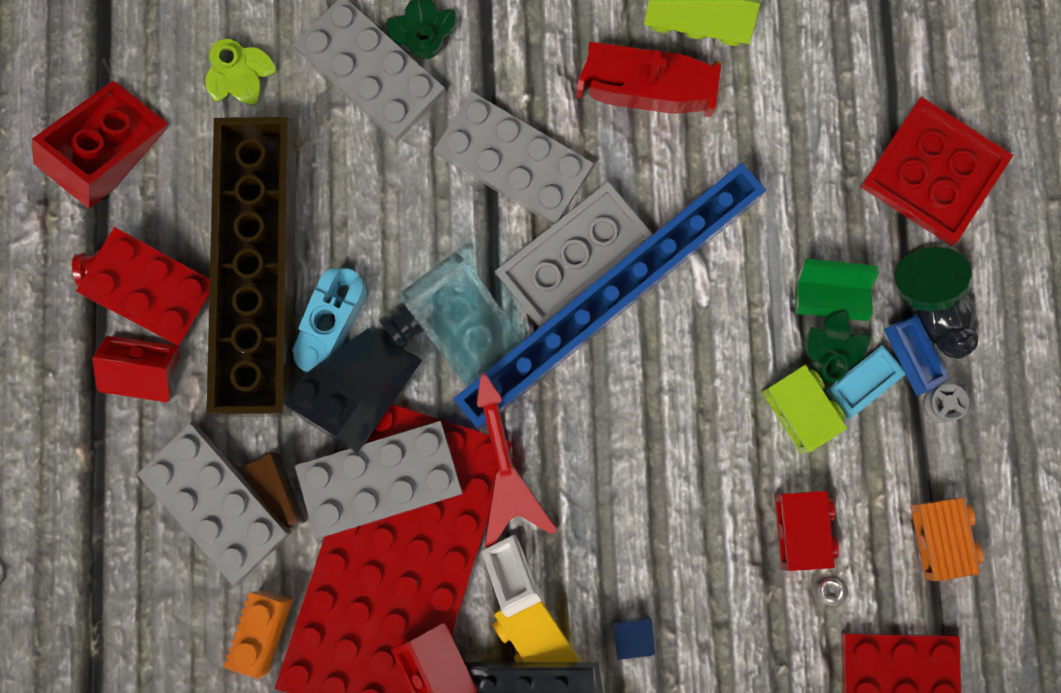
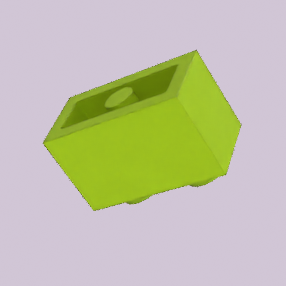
M806 365L761 392L801 454L812 452L848 429L843 422L845 415L835 401L830 402L822 390L825 388L822 379L813 369L809 371Z

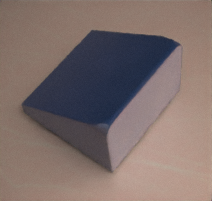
M651 617L612 621L617 660L655 655Z

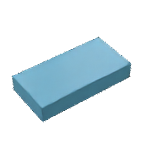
M881 345L850 369L842 380L834 382L823 392L831 401H835L839 405L846 420H849L906 375V373L888 350Z

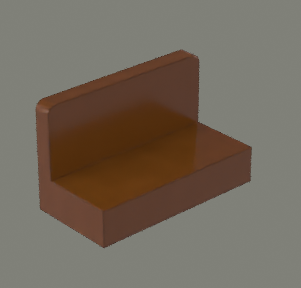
M265 453L262 459L241 467L246 481L288 529L305 523L279 453Z

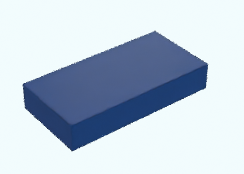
M918 314L884 329L916 396L950 381Z

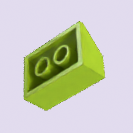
M648 0L644 25L650 26L652 30L661 33H668L673 30L683 32L693 39L710 37L720 39L722 43L731 46H738L741 43L750 45L760 7V0Z

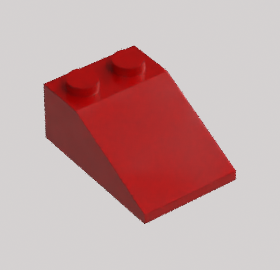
M113 80L32 138L33 164L90 209L120 184L167 130L168 123Z

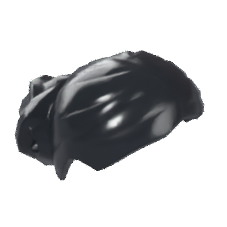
M968 295L963 300L961 298L956 301L955 306L946 310L931 312L918 310L917 314L930 340L937 344L941 353L947 357L961 359L970 355L977 348L979 336L972 329L976 311L974 303Z

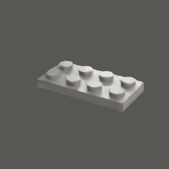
M337 0L293 44L295 50L396 142L446 93L445 88L348 0Z
M472 91L433 150L436 156L552 225L562 218L594 164Z
M607 182L495 271V275L540 328L653 234L612 185Z
M441 421L364 444L358 454L347 449L295 465L315 539L463 494Z
M189 423L137 474L232 586L244 580L292 533L196 423Z

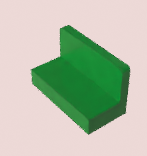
M805 259L795 282V314L829 317L838 311L844 310L847 312L848 319L869 321L873 314L871 289L879 275V267L875 265Z

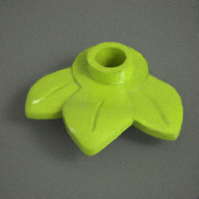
M221 39L210 48L209 61L212 66L205 77V84L208 93L215 102L223 100L231 93L240 102L256 105L260 95L259 77L273 75L276 73V67L271 58L261 49L256 47L242 48L238 42L232 39ZM229 50L233 52L234 59L229 63L221 61L220 56L223 51Z

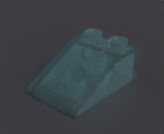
M457 252L452 253L397 295L466 387L478 379L482 372L489 370L524 341L466 259Z

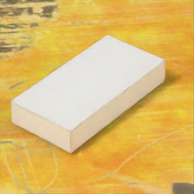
M515 534L481 551L501 611L506 618L541 601L520 542Z

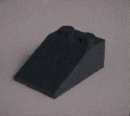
M366 329L308 371L284 405L306 423L358 454L422 360L418 356Z

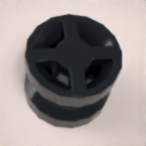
M402 302L396 306V311L392 315L383 316L379 319V322L401 348L407 345V340L411 336H419L424 332L421 325Z

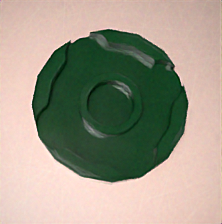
M945 247L920 248L907 254L898 263L894 273L897 294L900 298L902 297L908 301L909 306L918 310L931 312L955 306L956 301L961 298L963 300L969 294L972 286L970 263L962 254Z

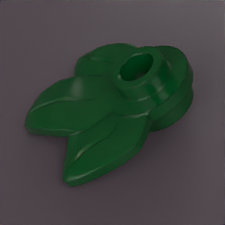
M410 0L405 8V16L389 17L386 21L388 33L393 41L398 44L408 45L410 51L421 59L435 57L441 50L443 38L453 33L457 25L454 9H445L437 12L432 0Z
M841 310L829 316L822 329L810 328L805 340L806 354L813 361L812 369L817 372L824 383L838 382L845 377L849 367L855 366L861 361L867 351L871 337L867 334H850L847 312Z

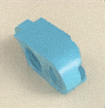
M346 268L327 270L320 277L317 287L314 289L298 328L300 333L292 350L296 365L305 372L310 371L342 347L365 303L367 296L366 285L359 274L353 270ZM343 286L350 287L346 297L339 296V288ZM329 314L335 315L336 322L334 327L329 331H320L319 322L321 318Z

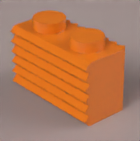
M965 497L910 505L925 580L942 581L981 574L979 565L983 563V552L980 544L974 542L971 527L975 525V514L972 506L966 504Z
M262 589L246 595L248 601L244 602L246 608L241 610L243 616L239 617L241 623L236 625L238 631L234 632L235 639L231 640L233 646L228 648L230 654L226 655L228 661L223 663L225 669L256 679H260L269 672L293 601L290 598Z

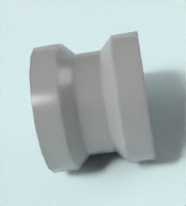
M945 384L928 391L923 398L925 415L936 423H947L961 419L969 409L967 393L955 384ZM938 399H940V400L942 401V406H943V407L941 408V410H940V401H938Z

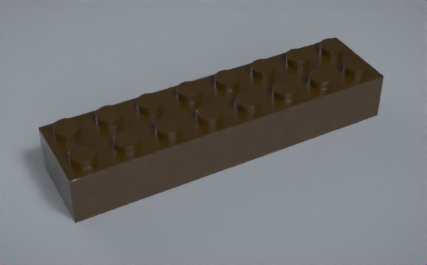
M288 117L214 118L207 415L216 417H292V411L284 403L293 392L292 350L294 335L297 130Z

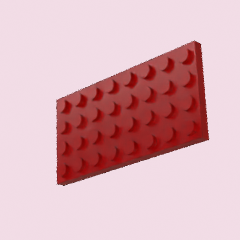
M393 404L390 406L365 444L441 421L463 494L324 537L274 689L285 693H410L391 649L443 623L446 624L452 636L489 517L497 469L489 434ZM506 440L508 450L510 451L512 442Z

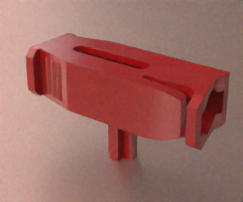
M589 41L587 61L578 79L576 98L582 99L585 90L590 88L589 96L609 105L670 114L704 111V117H712L717 103L721 62L714 61L713 65L683 54Z

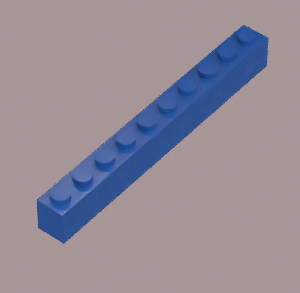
M743 163L735 167L485 372L501 395L502 400L498 403L500 414L760 200L766 189ZM479 377L454 397L453 400L480 431L487 423L483 407L477 405Z

